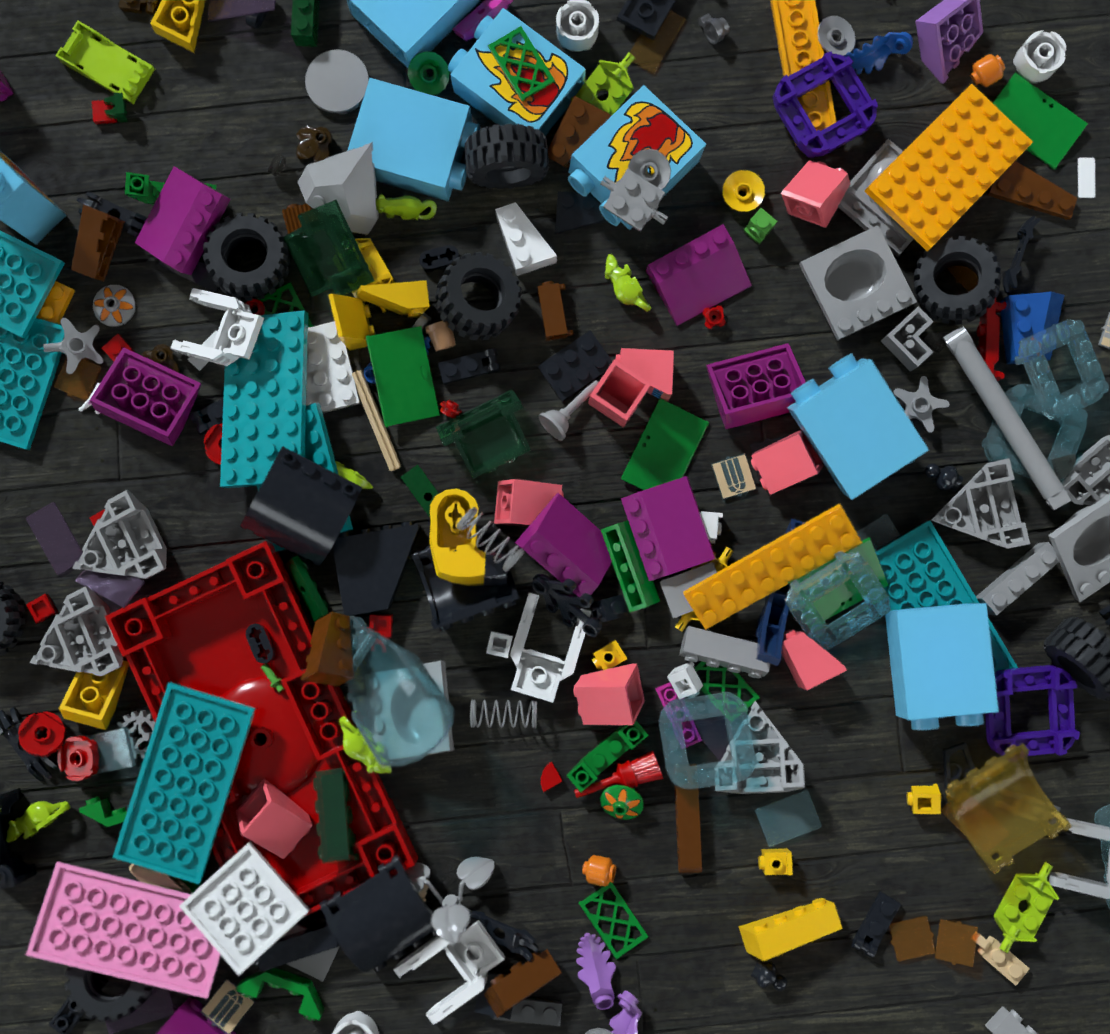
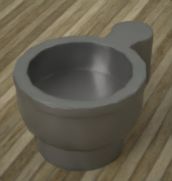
M706 14L698 19L699 25L703 27L704 34L711 44L718 43L729 33V25L722 17L717 19L712 18L710 14Z

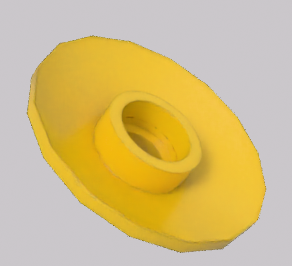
M739 170L732 173L726 178L723 185V197L726 204L738 212H749L756 209L761 204L765 195V186L762 179L756 173L749 170ZM739 191H744L746 196H740Z

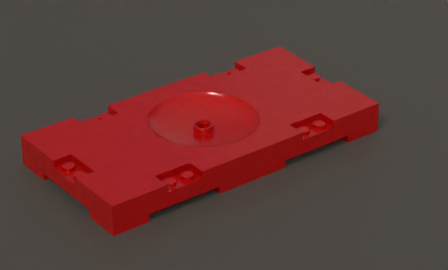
M264 541L178 584L106 615L105 619L122 657L126 656L155 723L169 682L256 708L212 850L220 868H222L242 848L251 842L310 909L303 916L305 917L321 909L320 902L325 899H331L333 894L339 890L345 895L380 873L378 866L392 861L391 858L398 854L401 857L406 869L416 864L418 856L379 774L376 772L368 773L367 766L362 761L348 756L343 748L344 733L339 722L340 718L345 716L356 729L358 725L340 686L301 680L302 674L305 673L307 667L306 658L310 655L312 647L310 642L313 630L299 602L301 600L284 567L279 552H276L272 542ZM252 624L263 625L272 640L276 650V657L271 663L267 664L277 678L282 679L281 684L284 690L280 693L275 687L271 688L270 680L261 669V666L265 663H259L255 659L246 639V629ZM254 629L252 637H256L261 642L259 634L262 633L261 630ZM261 645L263 653L260 654V657L268 659L267 655L270 653V650H265L263 645ZM259 733L266 735L267 741L265 744L259 741ZM264 778L307 812L313 825L309 833L301 838L296 844L295 849L288 853L284 859L242 836L235 812ZM394 869L390 873L393 876L398 872L396 869Z

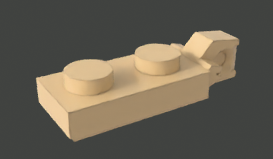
M977 931L972 935L971 939L981 946L977 950L979 954L1015 986L1029 971L1030 968L1010 951L1006 953L999 949L1001 943L994 937L989 936L985 939Z

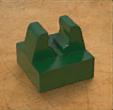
M114 93V96L104 98L105 105L113 106L111 110H105L106 116L118 119V122H127L126 101L123 93Z

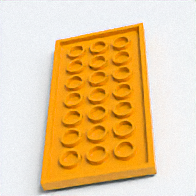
M971 84L864 192L928 251L1033 141Z

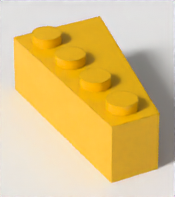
M162 0L150 23L154 32L195 52L205 0Z
M818 898L813 900L811 904L798 906L792 910L738 926L746 952L763 961L842 929L834 902L824 898Z

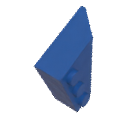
M1042 292L1009 295L1000 301V303H1007L1006 308L1001 311L1007 364L1051 360L1064 299L1063 294Z

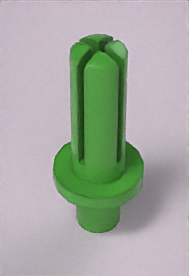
M267 663L263 664L261 669L270 680L271 688L275 687L279 693L284 690L281 684L282 679L277 678Z

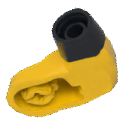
M460 489L444 490L436 495L430 504L431 522L429 538L436 575L450 583L466 586H507L508 571L505 572L503 566L509 555L502 561L494 563L497 552L494 551L489 555H485V552L476 546L477 535L471 539L467 538V533L472 525L461 531L456 528L458 522L471 508H478L476 499L468 492ZM478 511L469 523H471L478 516ZM476 524L472 528L469 537L476 534ZM499 553L496 561L504 557L506 553Z

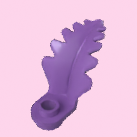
M585 933L584 937L580 938L582 942L578 943L581 948L577 949V953L583 956L576 959L577 964L583 967L578 972V977L589 987L593 1003L600 1010H605L614 1004L615 997L611 986V979L616 966L613 962H607L611 952L609 950L602 952L605 942L599 943L601 941L600 937L595 938V934Z
M624 991L618 995L620 1000L618 1004L623 1010L611 1018L610 1026L614 1029L611 1032L614 1034H638V1020L642 1014L637 1007L639 1001L631 993Z

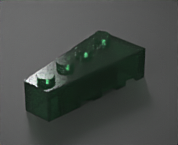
M343 768L316 771L313 787L317 791L318 800H315V811L319 814V823L316 826L317 835L321 838V845L318 847L319 858L322 859V863L333 865L359 861V854L354 853L353 850L357 839L356 833L350 828L354 817L351 806H347V801L351 800L349 781Z

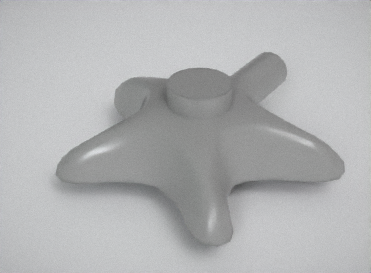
M62 318L61 325L64 330V340L59 343L43 344L44 352H62L67 356L66 372L68 374H72L76 370L78 363L83 358H89L98 364L103 363L102 357L95 351L92 345L100 329L98 325L92 326L87 332L80 333L67 318Z
M925 376L921 377L919 388L916 392H908L899 388L893 391V394L905 404L904 412L909 420L912 418L918 419L924 425L926 431L930 433L934 431L932 411L936 408H946L950 405L947 400L935 398L930 394L928 379Z

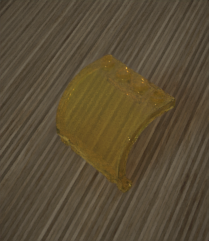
M1024 743L1018 747L1016 745L1009 747L1005 750V754L999 758L995 756L985 763V767L980 770L978 768L971 770L967 773L965 779L961 781L957 779L951 782L946 790V800L955 820L970 844L993 874L1001 871L1000 868L1004 865L1009 866L1014 863L1012 856L1048 835L1049 838L1053 839L1058 836L1060 831H1067L1071 828L1070 822L1054 807L1033 776L1027 760L1029 750ZM1054 818L1056 823L1051 825L1048 821ZM998 853L1000 857L994 860L991 856Z

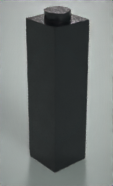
M324 923L279 938L254 962L256 966H259L260 972L337 948L339 944L329 925Z

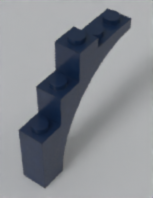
M791 519L785 534L805 522ZM789 584L765 597V605L756 625V637L758 638L756 660L777 666L781 660L785 625L793 595Z

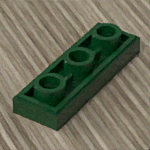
M416 465L402 475L401 479L430 517V504L439 493L420 466ZM427 494H432L430 501L425 500Z
M299 556L291 558L284 564V567L312 620L315 622L329 613L327 603L318 593L317 584L310 578L305 562Z

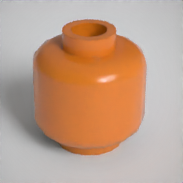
M988 54L973 64V73L970 75L976 85L981 84L983 87H988L1003 77L1005 65L998 55Z
M592 855L588 861L584 862L582 874L586 875V880L589 884L605 887L614 881L616 865L613 864L611 858Z

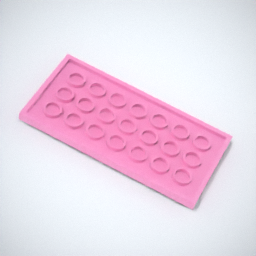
M63 862L56 863L26 953L27 956L203 998L209 997L221 956L179 907L192 894Z

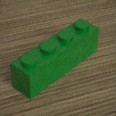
M627 520L601 529L629 612L660 602L653 580L649 581L629 521Z

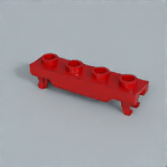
M995 298L993 306L987 308L986 313L980 317V324L977 326V336L979 337L977 349L996 380L999 381L1004 378V373L994 371V365L999 361L1000 318L996 313L1005 309L1007 303L996 302Z

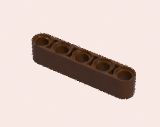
M676 764L674 765V789L679 874L702 873L697 765Z

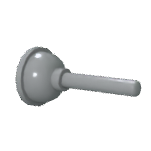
M597 380L592 381L565 409L561 408L559 411L549 410L541 413L538 418L546 431L554 438L562 441L566 437L565 434L569 428L568 420L570 415L590 396L599 382Z

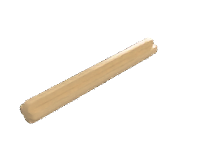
M362 370L352 373L357 392L390 471H395L401 467L400 461Z

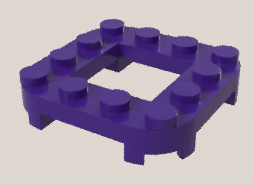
M832 51L827 52L821 59L790 76L785 75L780 80L773 94V103L777 113L798 148L809 158L826 155L868 131L875 121L878 107L877 101L870 98L851 66L853 60L849 56L844 57L840 54H832ZM832 80L851 114L822 131H816L797 98Z
M1053 665L1003 669L995 672L998 712L985 713L986 736L990 748L1010 760H1017V757L1052 753L1058 755L1066 754V750L1073 745L1075 739H1079L1080 733L1075 730L1073 688H1077V683L1070 674ZM1048 689L1050 730L1011 733L1009 695H1013V692Z

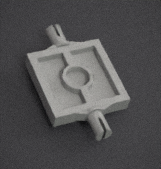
M627 169L622 178L616 183L606 176L601 181L600 185L611 191L610 197L603 206L604 209L641 232L645 224L652 218L662 223V225L668 219V216L658 211L659 202L665 195V192L633 171Z

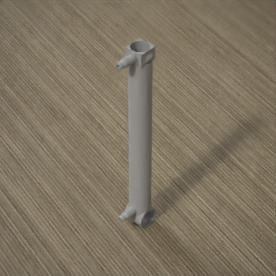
M962 325L944 336L943 339L947 347L959 362L1042 497L1046 500V504L1055 510L1070 502L1071 499L1068 496V492L1064 489V486L974 345L965 327Z

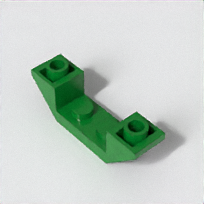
M126 172L125 195L143 203L154 205L165 183L149 181V175ZM204 183L216 190V185Z
M636 720L633 725L621 726L584 756L566 776L581 793L598 779L597 776L628 749H633L648 734Z
M99 797L87 800L86 805L79 808L80 813L106 827L124 822L128 811L125 807L112 811L108 798L100 800Z
M278 968L259 971L242 979L235 990L240 992L243 997L257 998L262 991L264 982H267L268 986L272 988L281 987L287 989L292 995H304L298 1013L308 1020H320L325 1010L312 980Z

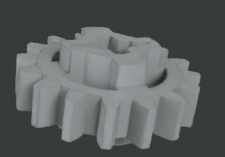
M146 710L140 711L139 714L137 711L131 712V716L124 715V721L117 723L121 728L114 731L115 734L119 735V738L114 741L121 743L118 750L125 749V756L133 753V759L139 758L140 755L142 759L145 757L148 746L144 749L143 747L145 742L150 741L155 726L152 714L150 713L146 716ZM136 720L134 726L132 728H128V726ZM137 731H139V734H142V738H140V735H137Z

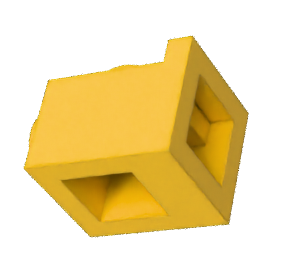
M613 640L593 653L595 658L592 659L599 671L600 669H611L627 660V657L617 641ZM607 653L612 654L613 657L609 662L604 659Z
M933 784V786H911V792H907L906 797L907 805L912 807L913 814H941V793L938 784Z
M788 848L761 849L762 856H758V865L765 875H793L792 853ZM779 860V866L773 867V861Z

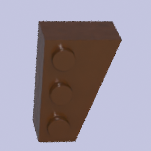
M574 96L548 148V158L568 168L572 154L612 115Z
M83 205L71 270L104 281L125 221Z
M331 612L315 622L310 642L312 647L310 655L306 658L307 667L305 673L302 674L301 680L338 687L354 678L350 616Z
M547 949L542 953L540 951L532 953L531 961L523 965L520 961L509 969L511 971L510 974L505 977L503 974H500L491 981L493 985L484 993V996L497 1018L562 973Z

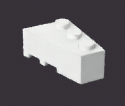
M516 202L495 209L496 217L517 276L557 263V255Z

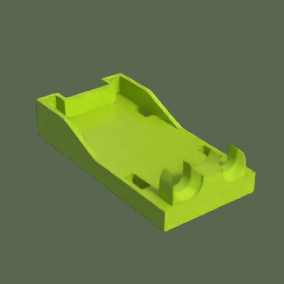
M77 20L72 28L73 33L63 48L60 47L55 56L64 65L112 93H123L125 100L134 104L155 68ZM76 64L80 65L83 70L77 67ZM112 85L116 86L119 91L114 90Z

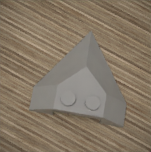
M373 142L328 157L322 161L308 164L298 180L305 202L341 230L368 235L379 218L375 201L377 191L375 165L372 163Z
M1110 435L1101 438L1068 466L1062 485L1074 504L1092 506L1110 494Z
M1010 458L986 463L931 519V521L1006 549L1030 544L1025 522L1021 523L1011 480L1015 479Z
M126 490L107 501L106 509L101 519L97 520L82 549L81 557L72 568L147 579L166 569L167 548L149 510L129 490Z
M88 586L67 595L61 612L55 616L40 643L39 651L30 661L32 664L86 672L97 676H104L122 667V654L105 619L106 615L111 614L109 606Z
M755 701L748 716L743 720L726 748L727 751L721 761L714 768L715 791L756 794L789 792L805 788L803 763Z

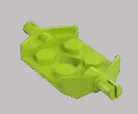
M628 52L621 63L599 60V65L575 96L613 115L634 89L628 76L627 68L635 57ZM601 90H606L609 93L605 101L597 99V94Z
M1044 862L1039 874L1017 873L993 917L1005 936L999 947L1004 952L1008 953L1013 942L1016 940L1037 942L1034 936L1053 900H1059L1054 889L1047 881V877L1053 868L1050 864ZM1022 900H1026L1028 907L1025 911L1020 912L1018 905Z

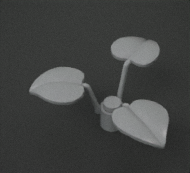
M471 857L464 860L457 869V876L462 880L459 885L458 896L450 894L444 899L431 882L427 880L431 874L428 866L416 862L414 866L406 869L418 893L422 891L424 884H426L440 901V904L443 905V908H439L433 913L432 925L439 936L453 945L457 944L470 921L468 909L460 903L463 901V887L466 884L469 889L475 890L486 884L495 867L492 859Z

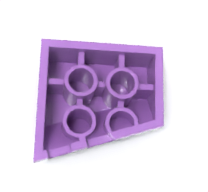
M943 0L916 20L921 61L940 83L946 82L949 71L959 65V58L965 51L968 52L983 33L980 0Z

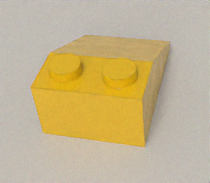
M426 280L360 286L356 292V298L400 315H408V318L420 317L430 307Z
M329 294L339 339L349 351L367 347L366 336L376 335L374 326H370L368 320L371 317L369 305H365L362 299Z
M123 660L122 667L104 676L76 672L59 707L63 718L106 730L116 710L129 667L128 661Z

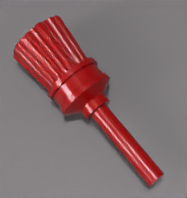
M652 750L631 762L628 760L623 764L619 763L617 771L612 773L613 776L592 783L581 793L578 789H575L574 792L576 798L615 784L632 788L638 787V784L663 779V776Z

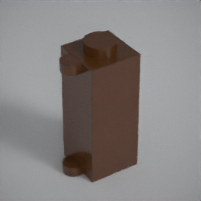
M547 281L538 286L546 341L563 339L574 335L573 330H567L560 292L566 289L565 284H554L553 281Z

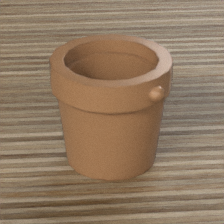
M440 321L425 327L435 351L444 350L456 345L454 333L448 328L449 323L447 321Z

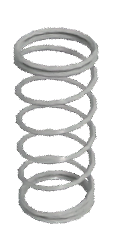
M476 507L471 508L458 522L456 528L461 531L472 525L467 533L468 539L475 537L481 532L476 541L477 547L491 540L486 547L485 555L493 553L500 547L494 558V563L502 561L510 554L503 566V570L507 572L520 559L524 550L519 549L514 554L519 547L516 545L504 557L496 561L500 551L510 538L507 537L500 545L487 553L489 546L501 530L498 529L490 538L478 545L481 536L492 521H489L481 530L469 537L472 528L483 515V513H480L469 523L478 511Z
M472 699L470 707V726L471 728L475 727V725L477 728L480 727L483 716V710L485 706L487 726L489 728L492 727L495 709L497 707L499 726L503 728L505 724L508 707L510 723L512 728H515L520 706L523 727L527 728L532 705V728L536 729L537 701H530L526 725L524 722L522 702L520 700L518 701L516 717L513 726L510 701L507 700L503 723L501 726L499 706L497 700H495L493 714L490 725L488 721L486 701L485 699L483 700L479 724L477 725L476 700Z

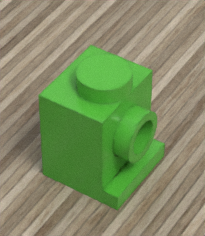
M760 208L750 219L743 231L760 244L772 231L777 221Z

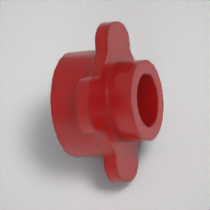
M721 306L711 309L705 308L703 310L706 328L711 329L713 326L722 327L725 325L724 310Z
M451 400L440 403L442 406L440 411L448 417L456 418L457 414L462 412L458 408L459 405Z

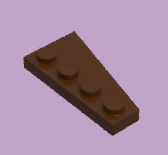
M1016 161L989 187L987 194L994 198L1066 220L1072 218L1077 197Z

